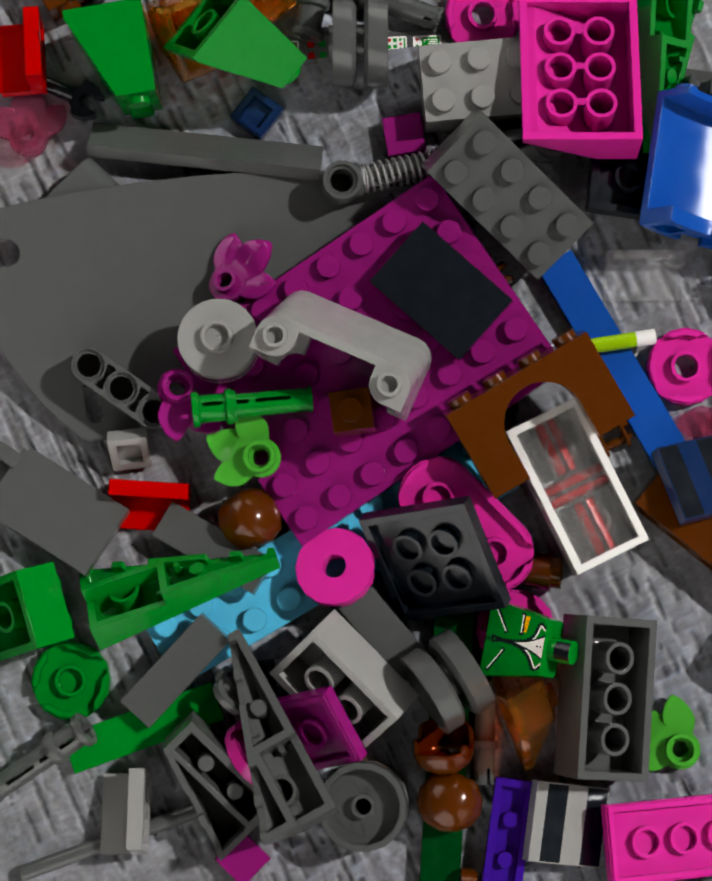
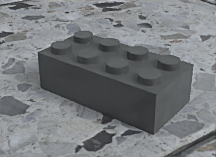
M477 108L421 164L461 206L537 279L594 224Z
M564 614L562 639L577 641L579 654L574 665L561 663L554 775L583 780L648 782L657 620Z

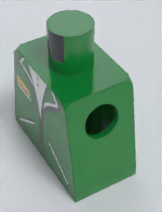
M509 603L506 608L490 610L480 668L485 676L497 678H554L558 663L575 664L579 654V645L577 641L562 639L563 622Z

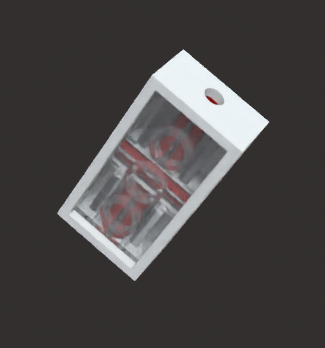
M574 398L506 431L509 443L530 477L525 482L572 576L579 575L649 540L598 436L593 432Z

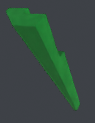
M637 0L643 153H649L658 91L672 89L677 84L683 83L695 38L691 34V27L695 14L702 12L704 5L702 0Z
M267 548L266 554L244 556L241 551H230L229 557L209 559L206 554L148 559L147 565L126 566L123 561L112 562L111 568L92 569L87 577L79 574L81 593L87 603L90 631L101 651L279 569L280 564L275 549Z

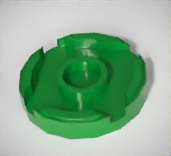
M67 641L56 644L41 654L33 668L31 685L33 693H35V697L44 711L58 719L70 720L71 716L76 713H80L84 717L90 716L103 705L110 693L112 677L108 662L99 650L87 643Z

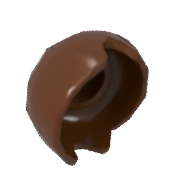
M244 489L233 494L223 502L218 511L219 526L225 538L242 550L257 546L263 547L273 541L282 529V515L275 501L261 489Z
M432 719L423 722L418 727L417 739L413 740L414 758L417 764L425 771L438 775L453 774L461 771L473 757V728L465 721V724L446 734Z
M434 773L429 775L419 787L416 804L422 820L429 826L442 832H458L471 827L481 814L483 799L478 785L473 779H469L459 773L447 775Z

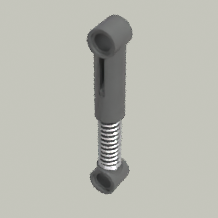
M522 127L502 130L516 146L526 145L522 143ZM441 143L435 144V149H432L431 152L425 150L423 154L419 151L417 156L412 153L410 157L405 154L404 158L398 156L397 160L391 157L390 161L385 158L383 163L381 160H378L376 164L371 161L370 166L366 162L364 164L351 163L346 160L333 162L326 168L321 181L323 197L331 204L344 206L351 203L355 198L363 197L369 191L375 192L378 187L382 191L383 186L389 189V185H393L395 188L398 183L400 186H403V182H406L407 185L410 184V181L416 184L417 179L421 182L423 178L430 176L421 164ZM530 144L519 148L533 163H551L564 153ZM336 175H344L350 180L351 188L346 192H339L332 187L331 178Z

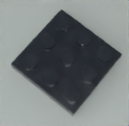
M470 496L365 512L359 519L361 528L373 552L375 561L401 621L503 609L509 604L511 600Z

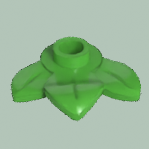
M261 416L238 418V422H235V429H224L206 436L211 452L222 462L214 475V479L221 484L230 487L242 486L253 477L265 478L271 476L280 466V449L269 439V426ZM261 451H266L268 453V461L264 465H257L255 461L256 455Z
M675 695L668 697L661 713L652 710L649 771H657L668 765L675 769H687L693 766L700 756L699 741L692 734L695 717L688 705ZM682 741L686 745V752L678 757L673 753V746L676 742Z

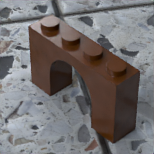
M570 328L560 333L551 340L554 344L553 347L541 354L538 349L525 354L517 360L518 368L508 374L500 370L482 381L483 389L470 395L468 390L464 391L447 402L450 408L444 411L443 414L495 499L530 479L507 439L504 426L505 413L510 401L526 386L538 382H553L563 386L573 396L593 432L599 436L635 416L586 331L579 330L575 333L573 328Z

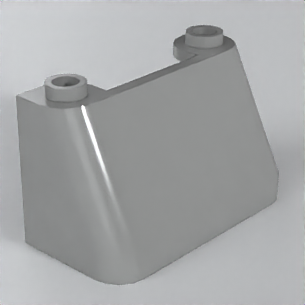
M300 290L288 295L258 325L249 348L261 359L279 366L282 359L288 355L301 354L305 356L312 339L374 364L375 368L369 381L371 395L375 401L388 407V414L404 421L408 418L431 364L430 349L419 338L308 291Z

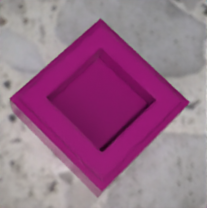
M420 112L382 118L388 159H391V157L397 158L398 156L403 157L405 154L408 156L412 153L418 154L419 151L425 152L426 144Z
M249 834L222 861H220L218 855L215 857V860L236 881H249L271 859V856Z

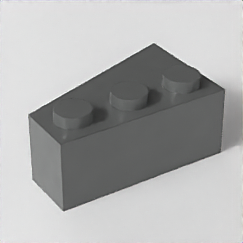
M193 710L165 737L163 751L185 794L189 796L198 814V819L203 828L206 829L220 861H222L259 824L253 798V786L234 767L227 754L225 740Z

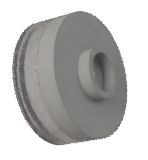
M227 299L206 300L190 309L181 321L177 336L178 348L186 365L197 377L210 383H230L246 375L258 359V355L249 348L257 327L250 313L238 303Z

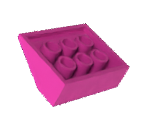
M518 0L522 143L594 159H637L643 141L637 0Z

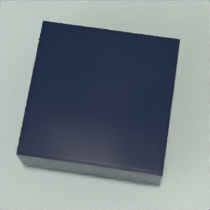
M253 86L232 112L230 119L256 139L263 140L284 113V108Z

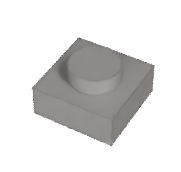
M146 427L107 432V445L113 471L152 467V454Z

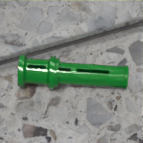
M311 386L235 394V390L230 388L224 389L223 393L198 395L197 392H190L194 428H200L201 423L226 421L228 425H232L234 422H238V418L313 412Z

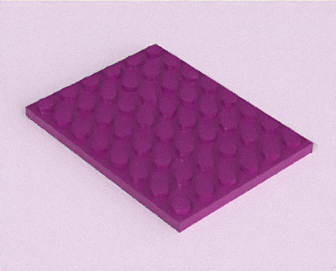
M430 175L276 279L277 285L265 297L254 301L247 299L239 304L250 313L256 327H258L261 321L288 295L295 291H308L425 342L430 349L431 364L406 421L388 414V407L381 405L373 398L377 432L337 437L333 432L328 393L369 387L370 377L375 365L315 339H312L305 356L301 354L288 355L277 366L261 359L255 354V357L246 369L233 377L222 380L228 388L235 390V394L311 386L313 412L306 411L261 416L269 426V439L280 449L281 463L277 471L271 476L257 478L266 493L275 501L280 514L301 546H304V544L325 530L330 529L400 482L412 465L422 459L438 456L459 442L443 414L444 411L450 408L447 404L449 400L467 390L470 395L484 388L482 381L500 370L508 374L519 367L517 360L535 349H538L541 354L552 346L442 186ZM422 222L429 226L513 300L510 306L460 361L370 283L374 275ZM178 346L172 351L184 369L191 375L197 374L186 364ZM547 382L534 383L520 390L512 398L507 409ZM221 421L224 429H235V422L232 425H228L226 421ZM261 451L256 455L255 461L257 465H264L268 461V453L266 451Z

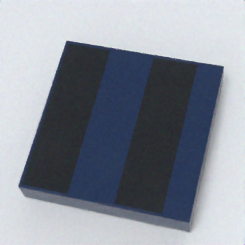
M712 435L656 448L651 454L679 524L684 525L712 518Z

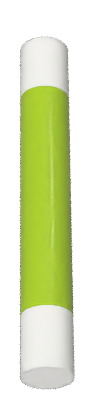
M655 329L590 338L599 353L657 343Z

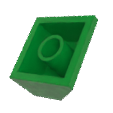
M54 562L16 570L0 576V661L75 638L72 619L66 607L61 589V581L57 575Z

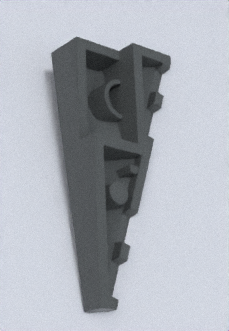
M237 629L228 634L227 637L234 668L233 675L239 699V712L248 767L252 779L254 804L258 816L259 835L262 844L266 846L302 833L338 813L339 810L240 629Z

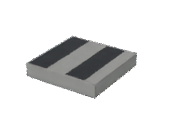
M532 779L522 859L529 862L600 868L604 841L601 804H608L610 789L599 786Z

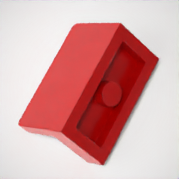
M38 6L23 7V24L0 26V93L2 97L48 93L45 26Z
M109 479L108 495L112 496L113 500L130 511L120 529L155 531L172 501L190 511L192 486L185 483Z

